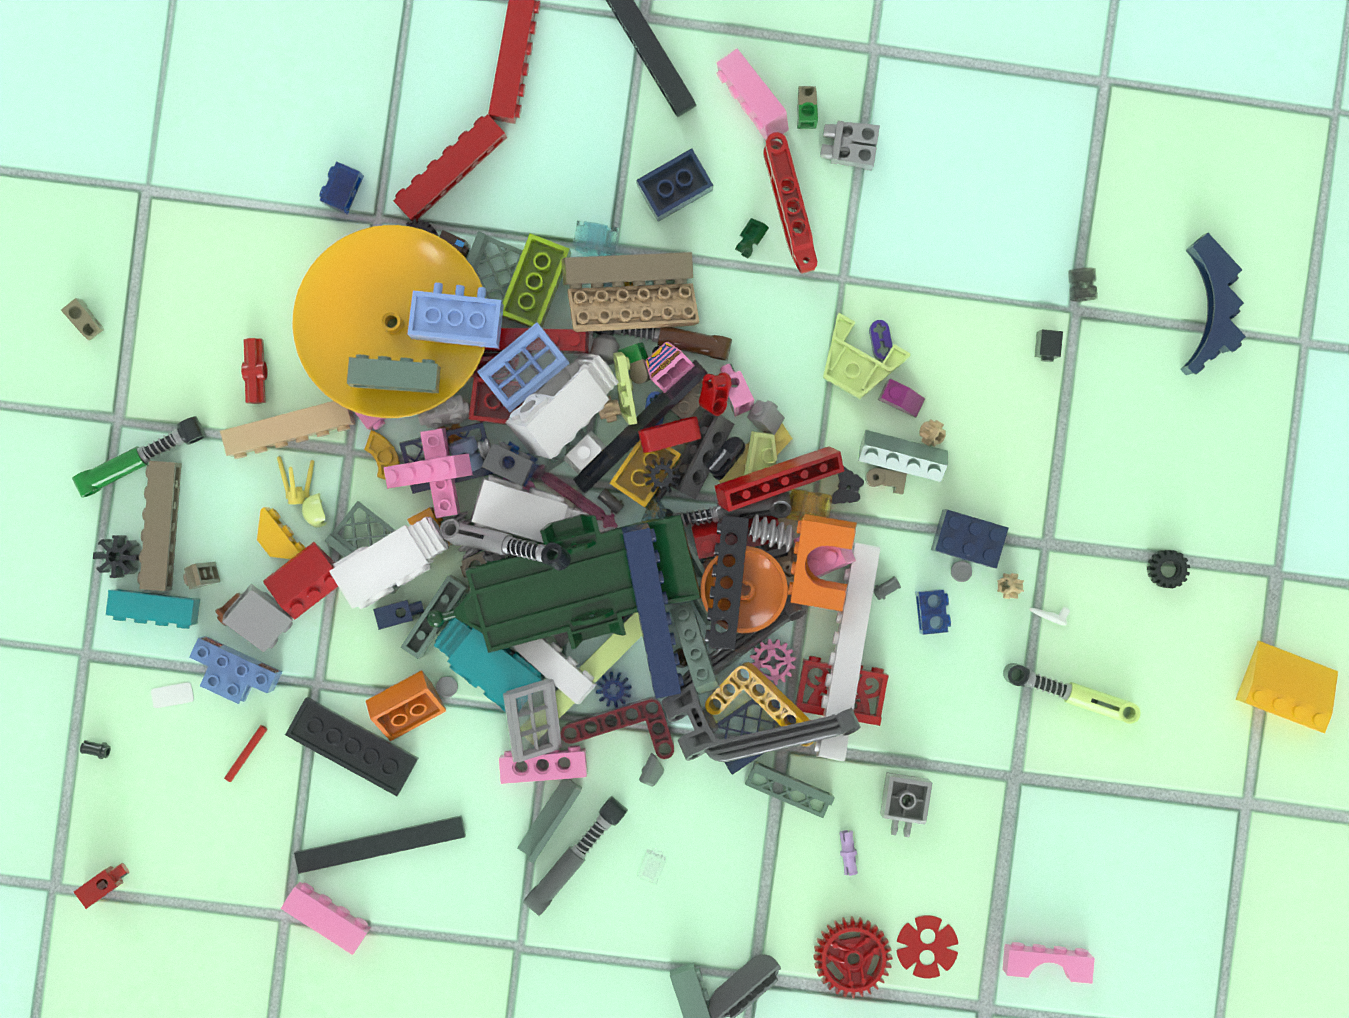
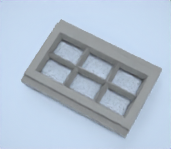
M545 679L503 693L512 760L514 763L553 752L562 747L553 679Z

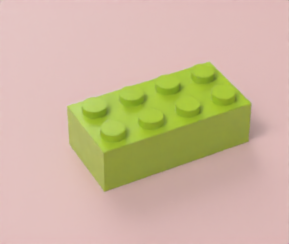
M529 233L503 300V318L529 328L538 322L543 328L563 276L561 259L571 256L570 248Z

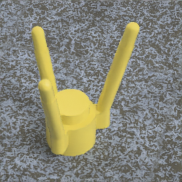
M278 456V466L288 504H303L305 498L310 496L309 489L314 460L310 461L305 489L303 490L302 486L295 487L292 467H289V487L282 459Z

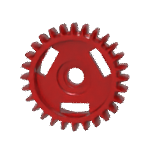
M853 916L850 917V922H847L842 917V924L840 925L834 920L835 927L832 928L828 924L829 932L821 931L824 939L817 938L820 946H814L815 952H818V954H813L814 960L817 961L814 963L816 969H819L817 975L819 977L823 976L821 978L823 984L829 982L827 984L829 990L835 987L834 990L837 995L842 990L845 998L848 992H851L852 998H855L856 992H859L860 996L863 997V991L865 990L871 995V987L878 990L877 982L885 983L882 975L889 976L885 968H892L891 963L888 962L893 960L892 955L888 954V952L892 951L891 947L887 945L889 941L886 937L882 938L884 932L882 930L878 931L876 924L871 927L869 920L863 924L861 917H859L857 923H855ZM860 932V936L839 939V936L844 933ZM852 953L859 955V961L856 964H850L847 961L848 956ZM874 954L878 955L879 960L872 974H867ZM831 961L843 974L844 977L841 980L836 978L826 966Z

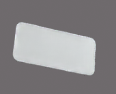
M189 682L154 688L150 691L155 709L194 701L192 686Z

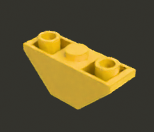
M263 507L260 510L257 541L270 557L292 559L304 550L305 546L301 542H296L292 537L294 535L293 531L289 526H284L279 520L281 516L274 508Z

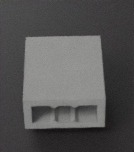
M250 584L225 612L222 620L225 625L262 652H265L268 648L272 649L277 644L280 634L282 632L286 633L293 625V618L280 607L275 598L267 592L259 590L253 584Z

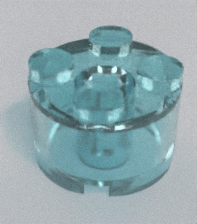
M577 220L573 247L579 253L590 254L592 250L596 251V255L611 256L615 254L619 228L613 226L612 231V228L605 224L587 221L583 223Z

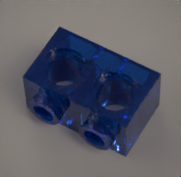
M944 589L915 591L919 633L926 635L948 632V627H951V618L946 612L949 598L948 594L944 593ZM931 595H935L938 599L937 604L933 607L928 604V598ZM937 616L940 623L937 627L932 628L930 620L932 617Z

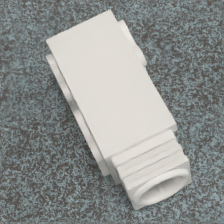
M581 353L573 363L566 366L534 394L529 395L524 403L510 414V418L505 423L530 454L552 459L561 452L567 443L575 438L576 433L581 428L589 424L591 418L604 408V404L609 400L606 395L619 382L613 375L611 368L599 355Z
M489 474L488 478L483 477L471 514V522H474L476 527L506 534L512 533L543 543L540 530L548 523L587 513L568 506L560 495L533 487L526 490L523 489V486L510 480Z
M424 517L414 525L402 526L370 547H360L334 563L335 568L329 572L351 608L359 607L361 610L393 592V586L397 585L399 587L431 569L430 564L434 562L433 558L449 549L448 541L440 535V527L431 517Z

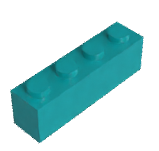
M110 589L108 590L105 615L113 616L112 620L126 621V618L134 619V623L147 624V621H155L157 626H168L169 623L177 624L176 628L190 629V626L198 623L200 599Z

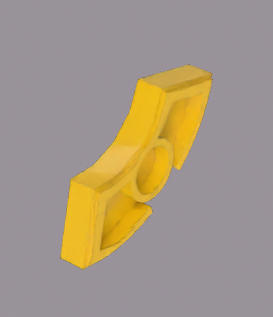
M371 430L364 450L370 453L377 462V477L386 480L384 467L400 465V460L395 448L388 439L378 432Z

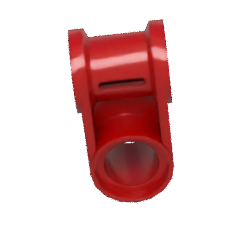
M722 372L719 375L706 374L703 378L699 405L715 416L723 414L727 408V400L732 383L728 373Z

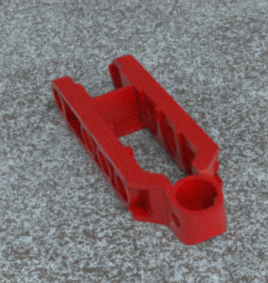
M773 132L766 139L763 157L788 250L797 269L803 274L814 271L817 267L818 261L812 232L787 139L782 133ZM788 208L793 209L795 212L789 211ZM793 229H798L801 233H796Z

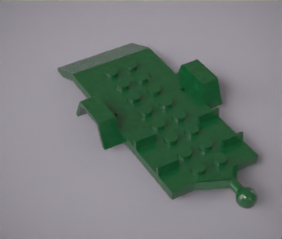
M580 514L550 522L540 530L543 544L557 543L570 553L571 561L566 569L561 571L555 570L551 566L537 560L534 561L522 556L518 557L517 555L492 562L488 560L485 564L466 568L465 572L470 591L456 605L454 610L443 613L438 610L431 611L427 616V622L431 627L437 628L442 626L444 621L456 618L483 633L488 653L564 632L568 634L572 650L576 649L582 641L609 633L621 636L626 635L622 616L638 611L621 528L648 523L650 529H654L656 542L652 543L654 550H658L660 563L656 564L658 571L662 570L664 583L661 584L662 592L666 591L668 604L701 598L682 516L675 515L645 520L604 532L599 531L597 519L594 515Z

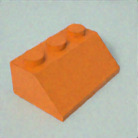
M422 670L365 701L370 719L390 741L446 712V708L436 689Z

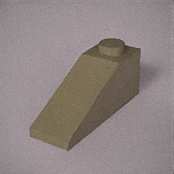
M216 562L195 563L184 568L185 574H183V578L189 589L221 582Z

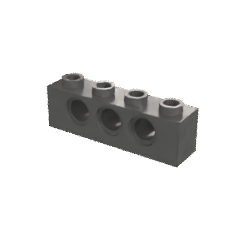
M707 410L704 411L698 422L702 438L687 443L676 464L679 469L672 472L673 475H680V479L672 478V481L676 482L678 486L674 487L672 484H669L670 487L695 500L710 473L706 468V464L726 442L735 425L722 415L715 416Z

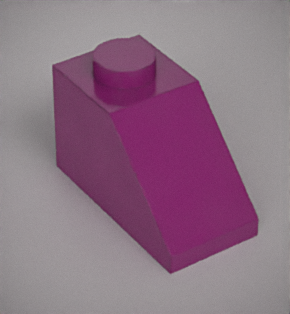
M890 378L886 381L878 400L916 418L925 398L911 388Z

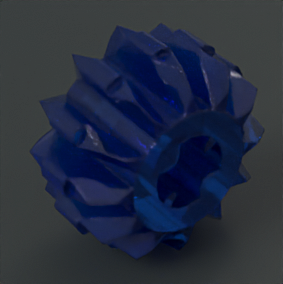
M610 671V679L603 674L601 677L604 682L597 681V685L603 689H597L596 694H603L599 698L600 702L608 699L606 702L607 707L610 706L611 701H614V707L617 708L618 700L622 704H626L623 696L631 697V693L625 690L632 689V685H624L629 678L625 677L623 680H620L621 672H618L617 678H614L613 671ZM612 684H616V687H619L616 694L608 691Z

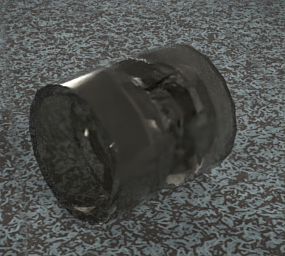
M1077 268L1068 271V281L1072 285L1069 289V299L1071 302L1098 299L1097 286L1094 285V282L1097 281L1096 268ZM1080 285H1086V288L1080 289Z

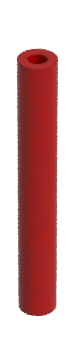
M260 725L225 775L224 779L226 781L232 782L268 730L265 726Z

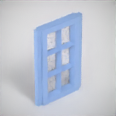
M537 322L477 372L505 408L511 412L524 402L529 395L535 393L568 366L570 362Z

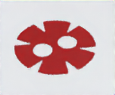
M930 915L916 917L917 930L909 923H906L898 935L897 942L908 946L896 950L898 959L905 970L916 963L913 975L924 979L939 977L940 972L937 963L948 971L957 959L958 952L947 948L959 944L957 935L950 924L939 931L942 919ZM925 929H931L935 933V940L930 944L923 943L920 938L921 932ZM925 950H929L934 954V961L930 965H924L920 961V954Z

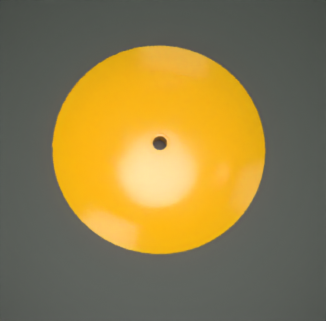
M382 225L362 229L343 237L328 247L314 261L305 274L298 289L293 309L292 329L297 354L305 371L315 385L334 402L346 409L378 418H402L421 414L439 406L455 395L473 375L482 358L485 347L411 339L408 335L413 290L433 293L434 283H442V294L455 295L456 285L465 286L464 296L477 297L478 288L482 287V284L467 259L442 238L422 229L402 225ZM391 319H397V325L389 328L388 322ZM357 354L368 355L369 359L387 356L391 357V360L400 361V358H411L413 362L421 363L422 359L434 360L435 364L441 367L439 393L350 387L347 384L349 357L356 358Z

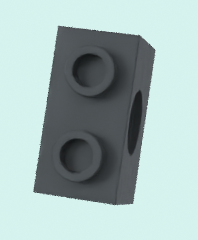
M501 441L498 445L493 443L482 467L520 486H524L535 463L530 460L532 456L522 451L516 454L510 451L511 446ZM508 456L513 457L515 460V465L511 469H507L504 466V459Z

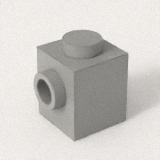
M757 400L747 415V418L759 431L775 435L785 419L778 411V406L769 400L766 402Z

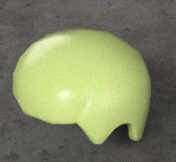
M320 493L309 496L302 505L304 519L315 528L327 524V522L324 523L325 514L321 504Z

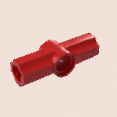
M262 338L243 339L244 362L241 365V374L245 381V402L247 404L266 403L265 380H267L268 369L264 361V340Z

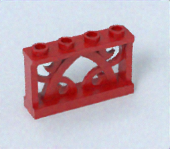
M809 656L808 659L803 658L795 705L802 712L823 716L824 708H821L823 696L820 694L825 693L827 695L825 680L827 673L829 674L828 669H831L832 666L827 662H821L820 657ZM861 665L860 674L862 676L858 681V695L855 700L860 699V702H855L857 703V708L853 711L858 722L880 726L889 675L884 673L882 668L872 667L871 670H866ZM813 668L822 670L820 677L814 674L815 679L820 682L818 685L813 684L808 677L810 670ZM868 678L876 679L879 684L878 689L871 694H866L864 691L871 689L873 684L870 686L866 685ZM806 684L814 689L807 702L803 701ZM877 697L875 713L872 714L870 713L868 699Z

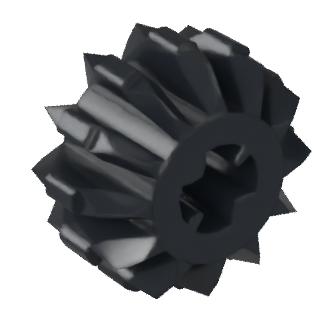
M663 457L660 459L661 465H658L655 459L652 460L655 466L654 469L649 465L646 466V469L651 471V474H643V477H651L652 479L647 481L645 485L649 486L654 483L655 485L651 488V491L655 492L658 486L660 487V495L663 494V487H666L668 493H670L672 490L669 484H672L674 487L678 486L676 482L672 481V478L680 479V475L672 474V472L679 469L678 466L670 469L669 467L673 461L669 460L667 465H664L665 460ZM660 470H664L665 474L668 473V478H665L664 482H659V478L656 479L655 477L656 474L660 473Z

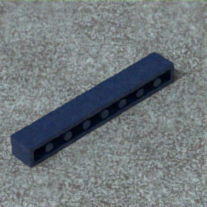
M648 523L621 528L655 698L681 694L680 686L684 684L682 674L677 673L676 666L680 665L677 652L673 653L672 646L676 645L674 633L669 632L668 625H672L670 612L665 611V604H668L666 591L662 592L661 590L664 578L662 570L658 571L656 563H660L658 550L653 548L652 542H656L654 529H650Z

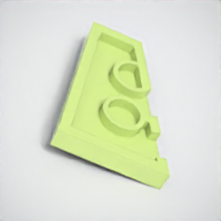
M622 352L613 353L616 379L619 382L617 390L621 416L629 425L637 424L635 403L632 396L633 385L628 374V370H630L629 358L625 357Z
M751 431L744 475L776 464L777 452L775 436L773 434Z

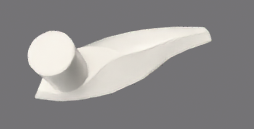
M1066 607L1061 609L1059 615L1037 608H1029L1031 612L1062 626L1068 625L1066 618L1070 610Z

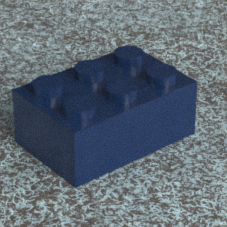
M693 148L636 180L637 187L657 222L712 192L714 186Z
M943 509L931 550L997 569L1009 527Z

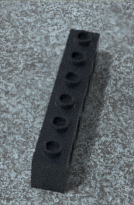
M723 516L722 521H718L717 534L721 535L720 543H715L714 556H718V563L713 564L712 577H715L716 581L715 586L710 588V599L714 600L713 608H708L707 621H711L710 630L706 629L705 643H709V648L735 651L749 518ZM728 535H735L738 541L734 545H728L725 539ZM732 556L735 559V564L732 567H726L723 564L725 557ZM728 577L732 579L733 585L731 588L725 589L720 585L723 578ZM722 599H727L731 603L730 608L726 611H722L718 607V603ZM719 621L728 623V630L726 632L720 633L716 630V624Z

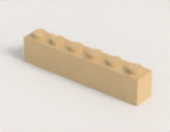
M331 401L220 431L226 456L241 459L247 457V453L255 451V454L267 452V448L271 446L282 448L288 446L290 441L296 440V443L308 441L309 436L317 435V437L330 435L329 431L335 429L338 432L349 430L350 425L355 424V420L351 410Z

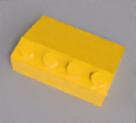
M1257 641L1235 700L1325 734L1333 714L1338 671Z

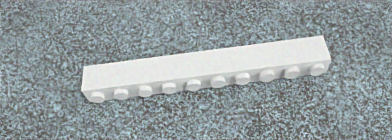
M855 543L852 553L856 561L849 564V568L844 570L843 581H846L848 585L843 611H838L836 616V623H839L838 632L834 631L832 639L835 649L834 653L831 652L829 657V665L832 667L831 673H827L825 686L828 687L827 695H823L821 708H824L823 717L833 714L837 715L851 707L854 710L881 547ZM841 734L836 737L815 741L814 751H817L816 756L845 761L849 735L843 736Z

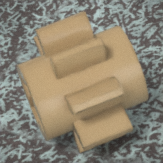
M608 396L609 400L604 404V408L599 412L601 420L606 419L607 423L617 421L616 416L621 415L618 400H612L611 396Z
M931 419L924 422L919 430V436L923 437L921 442L928 446L931 444L934 447L941 444L946 437V430L942 429L944 424L938 420L933 421Z
M1004 573L1003 578L997 580V592L1004 593L1003 598L1018 599V594L1024 592V580L1018 579V574Z

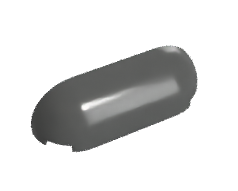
M765 954L755 956L712 994L709 1002L711 1017L735 1018L778 981L777 974L781 970L779 963L772 956Z

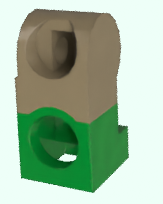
M798 86L797 129H816L818 123L816 86Z
M643 342L618 350V352H622L625 357L629 358L630 378L634 383L642 384L651 380L645 363L648 355Z

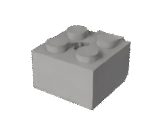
M886 772L880 815L882 818L892 820L891 835H897L899 821L905 822L903 834L904 837L908 838L910 837L912 823L926 824L933 784L928 778ZM908 795L910 799H906L903 803V796Z

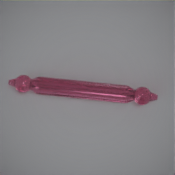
M533 465L531 470L533 471L534 479L542 478L543 482L587 514L594 515L597 520H601L604 528L618 527L613 513L606 515L601 507L554 474L545 472V465Z

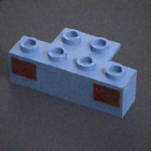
M207 636L197 639L189 658L208 666L200 687L237 704L240 701H246L252 687L265 693L274 691L283 672Z

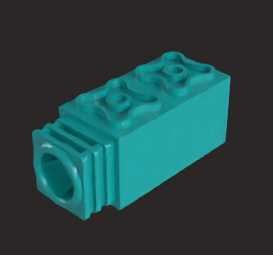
M456 618L449 621L433 645L449 658L447 662L451 664L449 668L463 677L473 687L477 688L479 686L485 691L483 694L496 703L503 711H505L503 693L542 681L545 678L522 655L510 648L488 653L483 633ZM528 695L516 698L518 711L528 700Z

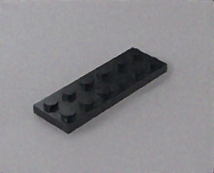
M309 697L304 699L285 736L396 797L400 794L419 759L415 755Z

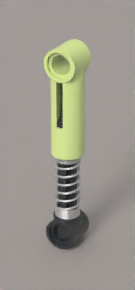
M1010 663L1003 670L1004 679L1012 685L1029 688L1035 687L1037 690L1041 689L1042 692L1047 691L1048 694L1052 693L1053 696L1058 695L1066 703L1128 724L1135 723L1140 718V708L1130 701L1073 682L1063 684L1062 681L1058 682L1057 679L1052 680L1051 677L1047 678L1045 675H1036L1035 672L1017 663ZM1015 669H1019V678L1013 680L1012 672ZM1098 700L1114 705L1113 709L1097 704ZM1130 707V714L1124 717V709Z

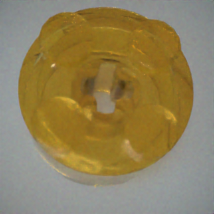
M791 490V513L786 519L799 521V518H801L802 521L805 514L830 518L832 495L820 492L814 493L807 490Z

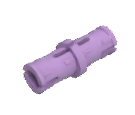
M843 830L839 832L842 848L840 856L843 857L844 875L847 876L849 873V876L858 874L855 856L857 855V849L854 847L853 830H849V832L848 830Z

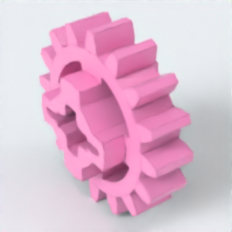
M769 638L768 644L760 642L761 648H753L756 655L751 654L750 658L754 659V662L751 663L759 670L760 668L770 670V675L763 674L770 681L773 680L775 685H778L779 679L786 682L785 675L792 676L789 670L796 668L791 664L792 661L796 660V657L790 656L793 650H786L788 645L786 642L780 645L779 639L772 643ZM775 648L782 650L786 656L776 654ZM767 649L765 657L759 659L761 653ZM772 656L779 660L775 663L774 667L767 664V661H770ZM786 665L783 672L779 674L778 670L781 668V666Z

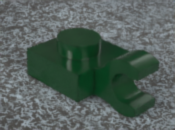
M751 218L739 235L743 239L736 245L735 250L741 252L743 257L749 258L753 252V244L758 246L769 227L765 223Z

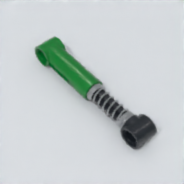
M197 416L187 418L177 424V429L172 431V434L168 433V436L163 435L162 439L158 438L156 442L153 440V443H148L146 447L136 446L93 469L76 474L72 477V480L81 498L91 496L99 492L106 485L148 465V462L151 459H155V456L159 457L160 453L165 454V451H170L171 448L175 449L176 445L196 443L205 438L206 434Z

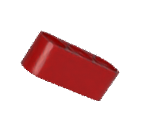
M697 416L675 420L638 431L643 453L665 449L702 438Z

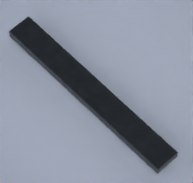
M696 359L692 362L695 366L665 393H660L636 417L637 424L628 425L573 479L583 493H587L640 441L639 430L655 426L708 374Z
M462 815L304 849L294 852L298 874L465 838L466 832Z

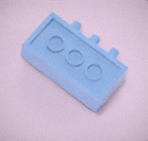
M434 283L433 293L413 290L408 335L411 339L499 349L504 305L501 300L486 298V288L479 287L477 297L464 296L465 286L456 285L455 295L442 294V283Z

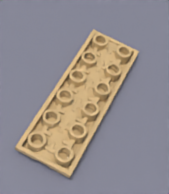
M693 283L567 290L572 326L576 332L694 326L700 322Z

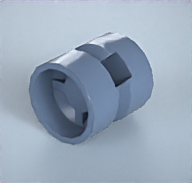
M469 436L448 445L452 456L465 454V452L466 454L469 453L472 472L482 467L484 460L481 454L477 452L478 445L475 436Z

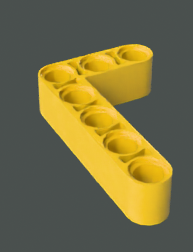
M744 662L723 681L720 688H717L705 702L706 710L712 715H717L726 709L744 690L781 727L810 721L790 699L750 662ZM741 669L748 671L749 678H744L741 675ZM727 684L734 686L735 693L728 691ZM756 684H761L765 689V693L758 692ZM713 699L720 701V708L714 705ZM773 699L779 701L780 708H775L772 705ZM787 715H793L796 718V723L789 722ZM814 742L802 744V746H810Z

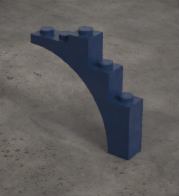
M1209 232L1200 236L1185 250L1201 274L1207 296V319L1204 333L1194 354L1180 369L1185 375L1198 374L1205 368L1204 363L1206 361L1215 359L1221 352L1231 351L1233 353L1242 346L1241 341L1246 337L1231 321L1241 312L1239 308L1244 302L1229 287L1239 279L1237 275L1243 269Z

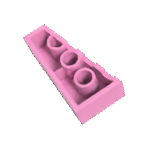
M738 48L716 63L718 69L716 74L722 83H726L732 97L738 100L743 111L749 116L765 141L773 132L784 134L789 130L785 108Z

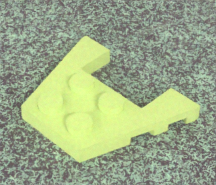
M838 313L823 379L861 399L911 356V353L894 344L883 363L845 342L856 323Z

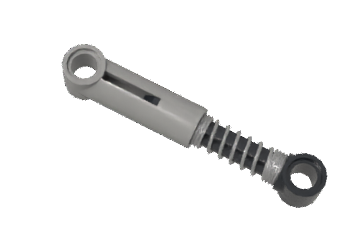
M454 519L445 520L440 526L442 538L455 546L463 545L504 556L508 554L517 555L518 557L522 556L523 558L542 562L559 571L566 569L571 561L570 553L557 543L537 545V543H527L526 540L522 542L521 539L517 540L510 534L459 523Z

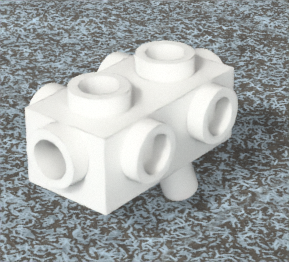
M462 395L453 396L439 406L418 414L420 425H426L428 429H439L451 423L460 424L464 420L469 419L470 404L465 402Z

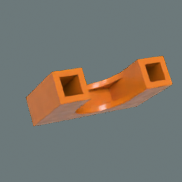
M808 514L804 515L802 521H798L797 533L800 534V539L795 542L794 547L797 561H793L791 568L794 582H790L788 595H792L791 603L843 611L848 584L826 581L815 576L808 565V554L820 546H833L852 550L855 540L856 522Z

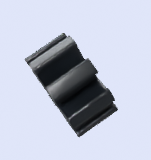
M112 535L113 542L112 539H101L98 542V545H101L107 551L106 553L103 551L93 552V559H106L105 563L96 568L99 573H109L111 569L110 578H123V570L125 575L135 574L138 571V568H135L130 563V560L133 562L139 561V554L131 555L130 553L136 546H140L136 540H127L125 544L126 535Z

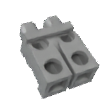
M838 120L837 124H825L823 137L834 139L833 145L822 144L820 157L831 160L830 164L854 166L872 171L875 163L880 125Z

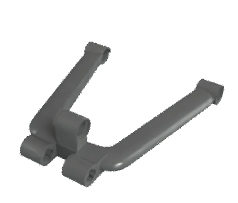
M787 595L781 614L772 624L757 632L737 633L735 651L716 649L710 653L709 656L715 674H719L784 624L803 617L806 614L803 605L791 603L792 595ZM690 670L682 676L684 685L680 686L681 694L668 696L661 701L669 722L678 721L688 715L694 731L678 739L686 761L694 760L706 753L714 761L729 762L828 739L841 734L843 736L850 735L861 728L851 707L837 715L833 714L828 717L733 738L718 739L714 734L719 729L712 714L706 709H702Z

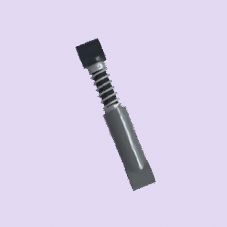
M787 491L730 512L720 507L718 503L712 509L711 507L709 509L704 508V510L698 508V511L692 510V512L686 511V513H682V511L681 513H674L668 508H660L654 514V519L681 515L683 525L688 527V525L694 526V524L699 525L706 522L710 524L711 521L716 523L722 521L723 516L753 519L755 515H759V518L766 516L785 518L791 513V499Z
M611 796L599 810V815L596 818L597 821H593V826H590L588 831L586 830L587 833L582 835L583 838L581 840L578 839V844L570 846L539 884L530 891L523 903L540 916L568 880L586 861V853H589V849H593V844H597V840L601 839L600 836L604 835V831H608L611 825L616 826L625 816L628 809Z

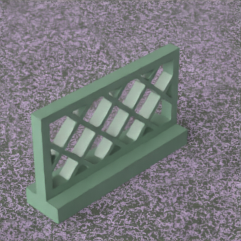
M478 231L467 261L475 270L483 288H485L482 280L494 275L498 287L486 291V297L490 299L489 293L500 289L503 303L523 250ZM490 242L497 245L500 253L488 257L485 250L487 243ZM510 251L520 254L517 262L512 265H508L504 254ZM483 253H484L486 259H484V260L481 261V258H482ZM501 256L506 267L494 271L490 260ZM488 262L492 273L481 277L478 272V266ZM515 266L514 271L512 273L510 268ZM508 270L511 279L508 283L501 285L496 274ZM507 286V289L504 293L502 288Z
M357 501L324 542L346 557L358 549L357 540L369 539L370 547L373 545L372 538L388 536L389 534L386 533V529L391 533L396 530L360 501ZM358 508L365 512V522L355 523L354 513ZM370 523L381 524L383 535L372 536ZM367 524L368 536L357 538L355 525ZM344 526H352L353 538L345 539L338 533ZM393 586L394 591L390 594H395L400 586Z

